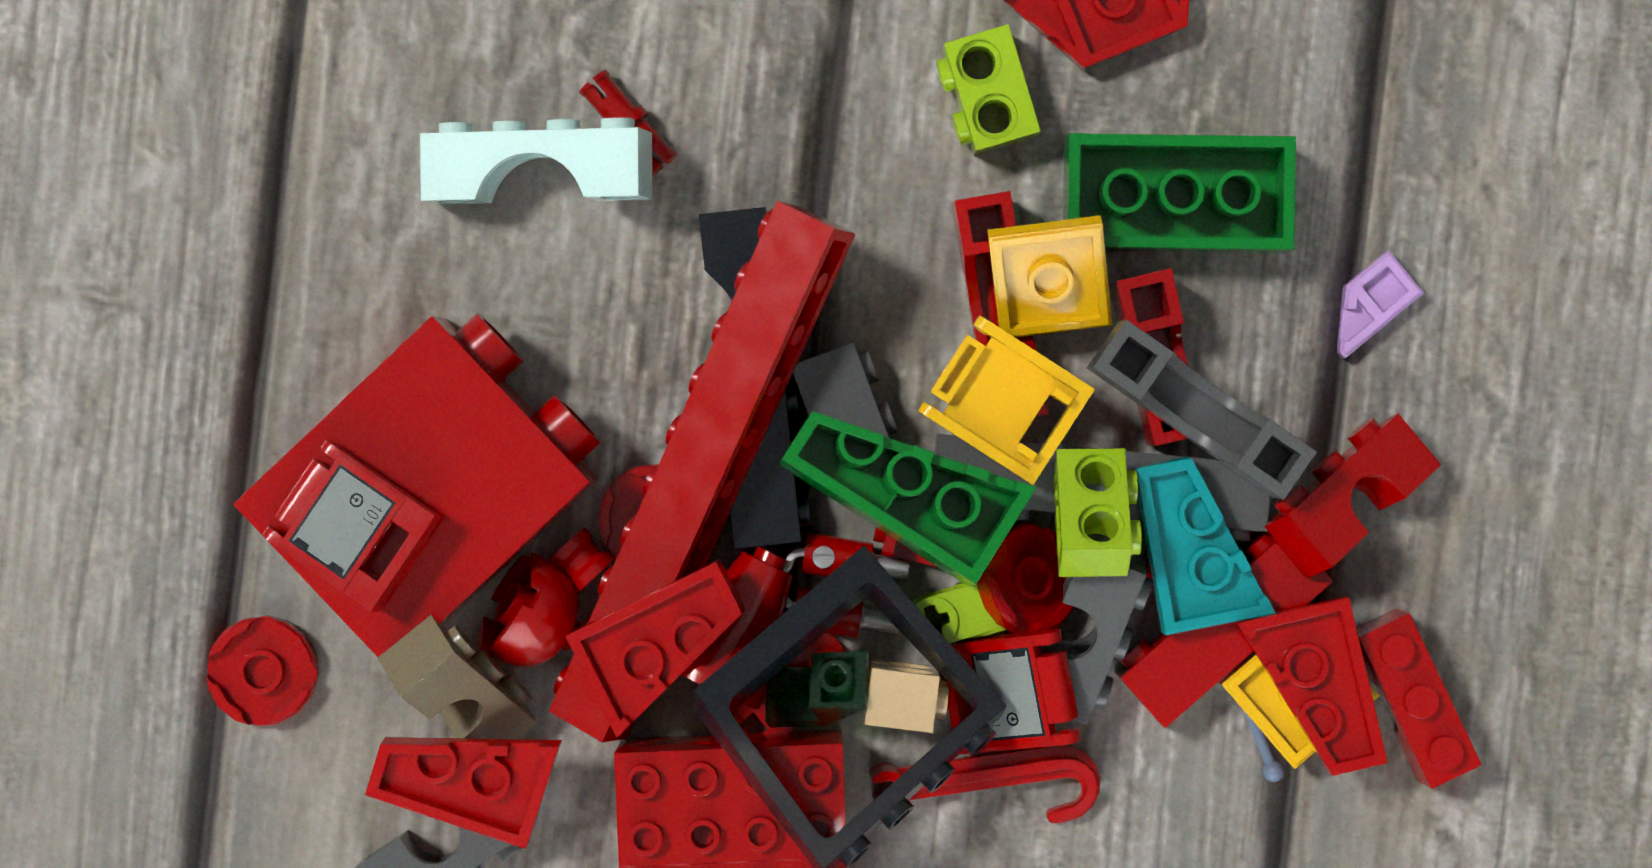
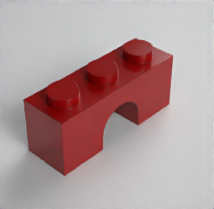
M1172 268L1111 283L1110 289L1118 321L1128 320L1173 351L1180 360L1189 366L1181 333V325L1184 323ZM1138 405L1147 446H1158L1187 439Z
M1399 413L1381 423H1378L1374 417L1364 422L1347 437L1352 446L1341 455L1337 450L1311 470L1316 479L1304 489L1299 484L1290 490L1284 500L1279 499L1274 506L1278 509L1279 513L1264 527L1306 578L1334 567L1369 534L1353 511L1351 504L1353 488L1363 492L1380 511L1406 499L1441 466L1439 461Z
M1395 608L1356 627L1369 681L1374 683L1379 689L1394 717L1398 728L1394 733L1417 781L1433 789L1481 766V761L1410 613Z

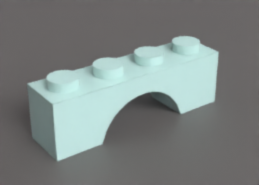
M603 118L601 119V128L580 129V120L553 119L546 121V130H526V122L495 121L492 122V131L473 132L472 123H439V133H420L421 201L434 204L492 203L495 193L506 175L518 165L537 158H553L563 164L576 179L583 197L597 201L653 200L652 132L635 127V119Z

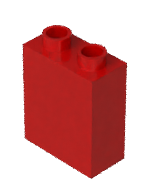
M478 312L459 330L448 319L431 316L233 503L238 511L261 535L268 525L274 526L286 534L290 527L278 520L275 515L313 458L318 459L331 468L335 460L327 457L320 450L325 440L328 439L442 516L379 612H369L269 542L377 657L382 655L430 615L445 625L598 480L582 461L601 444L599 438L556 394L536 412L521 398L505 379L524 360L501 333ZM393 522L362 569H370L381 577L410 533Z

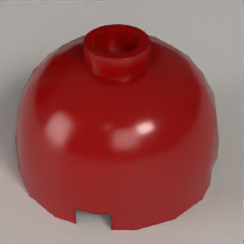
M531 552V558L526 555L520 557L507 571L491 600L499 602L494 619L491 620L483 615L477 637L478 649L480 651L485 649L497 660L519 667H535L553 658L561 649L568 651L571 647L565 636L582 625V622L577 620L580 606L578 593L569 576L549 560L536 553Z

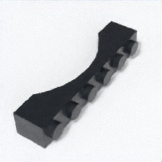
M766 207L699 214L704 269L725 290L731 300H733L736 293L734 284L737 274L742 266L751 260L759 242L758 229L763 217L767 213ZM788 385L730 511L734 549L801 542V529L811 528L808 495L797 496L795 475L778 465L792 443L789 419L800 418L796 385Z

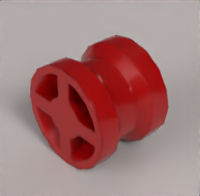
M585 527L549 559L551 563L569 576L578 594L615 560L608 551H599L594 546L592 534Z

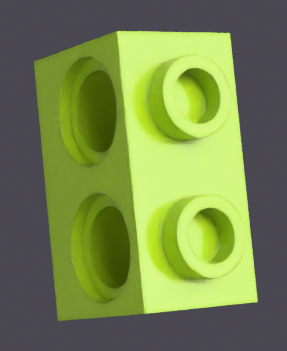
M1009 24L944 43L942 48L944 58L935 62L944 92L954 90L960 111L951 114L960 146L970 143L973 156L1037 137L1041 130ZM971 52H982L992 62V74L984 79H973L964 72L962 59ZM991 104L1002 107L1008 115V127L1000 133H990L984 130L978 121V112L981 108Z
M1125 448L1056 449L1053 487L1059 577L1128 576L1131 555L1141 553L1140 520H1130L1129 504H1137L1138 482L1136 470H1127ZM1098 484L1107 490L1093 491L1088 489L1086 485ZM1103 534L1111 540L1098 542L1089 538L1088 535Z

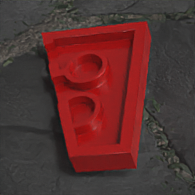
M718 559L570 632L565 637L617 738L746 609L721 560Z
M1344 596L1275 612L1276 614L1236 622L1330 775H1340L1388 763L1349 597Z
M385 737L380 744L365 796L526 849L532 836L562 740Z

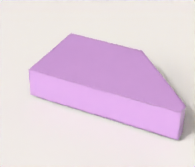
M1389 250L1382 253L1342 288L1337 354L1342 359L1347 358L1424 293Z

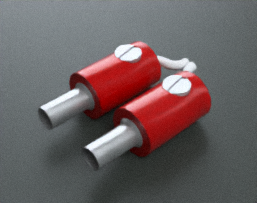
M808 532L806 547L795 549L787 556L786 560L788 562L784 571L789 572L795 559L803 556L801 573L827 577L862 546H865L888 574L894 578L907 580L910 561L875 555L873 553L874 543ZM799 586L796 602L791 601L788 595L786 607L790 609L812 589ZM863 601L825 633L858 638L861 628L898 634V629L882 612L865 609Z

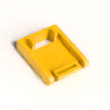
M979 315L973 326L982 334L991 337V339L985 346L967 334L930 391V393L948 404L946 409L941 413L934 405L923 402L918 412L1026 482L1034 485L1095 389ZM1050 395L1067 406V409L1037 454L1022 443H1019V441Z

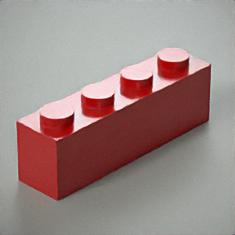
M1268 531L1260 533L1244 549L1249 555L1246 559L1252 568L1251 572L1275 612L1307 605L1333 582L1325 571L1306 578ZM1236 622L1165 635L1161 632L1149 644L1142 638L1128 648L1123 660H1119L1123 666L1115 674L1165 729L1253 652V649Z

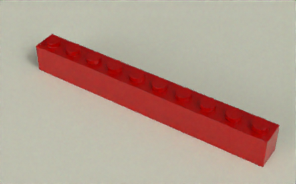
M778 200L774 208L763 217L758 229L759 242L751 260L746 262L737 274L734 284L736 291L728 311L717 320L711 335L713 344L704 364L695 370L690 379L688 387L690 396L682 414L673 420L667 431L666 444L668 445L659 465L651 470L644 482L643 493L645 496L636 516L632 517L624 527L620 538L622 548L614 565L601 578L598 586L600 597L592 615L580 627L706 566L852 244L855 233L800 206ZM573 655L570 664L560 672L555 681L553 692L556 695L549 708V712L602 743L627 739L636 719L616 738L575 655Z

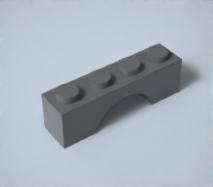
M1128 320L1118 321L1086 367V369L1273 498L1283 500L1286 498L1317 453V451L1271 419L1253 411L1211 384L1180 360L1173 351Z

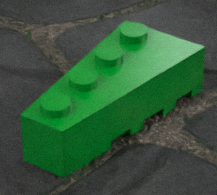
M812 411L778 465L967 586L978 582L1037 488L990 473L988 470L970 464H964L937 455L935 452L915 445L911 446L884 437L882 434Z

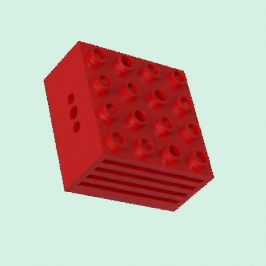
M842 729L769 734L750 733L747 735L818 834L829 838L846 825ZM713 735L627 738L620 741L614 752L619 868H813ZM840 861L833 868L847 867Z

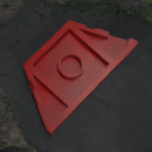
M1003 0L1081 70L1185 29L1188 26L1190 0Z

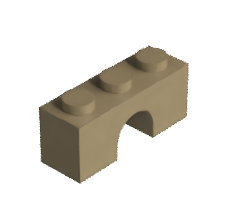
M430 615L378 657L379 662L400 697L429 720L440 712L455 738L518 739L537 723L526 705L532 697L522 682L513 673L504 677L505 674L502 668L485 649L477 654V649L472 641L457 625L448 630L436 618Z

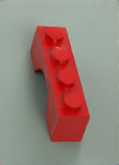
M1010 191L955 200L952 204L974 339L985 346L991 337L979 332L973 326L974 322L980 315L998 326L987 230L1016 226ZM1033 336L1017 337L1018 340L1036 351ZM1047 401L1044 402L1036 416L1049 414Z

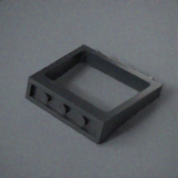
M862 546L694 689L692 708L813 868H833L840 861L848 868L870 849L872 843L867 837L883 823L891 830L913 810L914 805L909 799L923 786L932 793L950 778L955 771L950 762L962 751L966 750L971 756H974L992 740L996 732L990 726L1002 717L1006 705L924 616L865 546ZM863 601H870L877 606L971 706L973 712L832 837L825 838L818 834L738 724L732 712L854 607Z

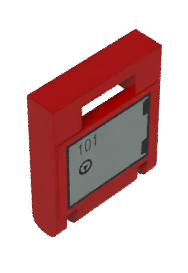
M326 439L320 450L327 457L335 460V462L329 468L318 459H312L275 515L278 520L290 527V529L285 534L278 528L268 525L262 536L369 612H379L442 516L336 443ZM394 522L410 534L380 577L370 569H362Z
M1060 629L968 638L950 643L1006 705L1002 717L990 726L996 732L995 736L978 753L1061 746L1082 740L1079 728L1055 729L1054 725L1055 723L1072 721L1079 717L1066 651L1045 653L1043 655L1040 653L1039 646H1049L1062 641ZM946 681V686H949L947 707L953 730L973 710ZM964 750V751H962L960 754H969V753H968L966 750Z

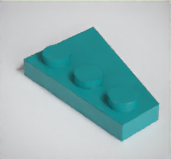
M1181 457L1132 467L1137 472V497L1161 632L1165 635L1276 614L1267 596L1263 594L1252 574V568L1245 555L1239 550L1223 520L1224 517L1192 458Z

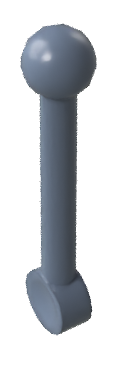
M1244 712L1265 764L1263 766V776L1270 782H1277L1284 776V767L1279 761L1274 759L1265 735Z

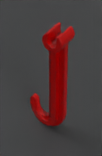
M1073 745L1017 749L955 758L950 762L955 771L943 785L932 793L923 786L909 800L1061 778H1074L1081 786L1079 796L1074 801L1049 808L1046 811V817L1049 822L1061 823L1082 817L1093 807L1100 792V775L1096 764L1086 752ZM881 762L869 769V775L872 783L895 782L914 764L897 766L890 762ZM883 791L873 792V800L876 799Z

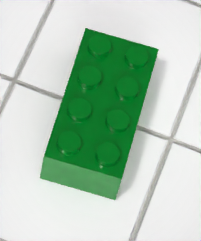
M1069 133L1064 139L1063 220L1101 215L1105 251L1289 252L1294 250L1296 136Z

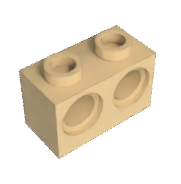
M870 658L863 711L865 725L933 733L935 719L945 720L949 686H946V681L940 680V675L933 666Z

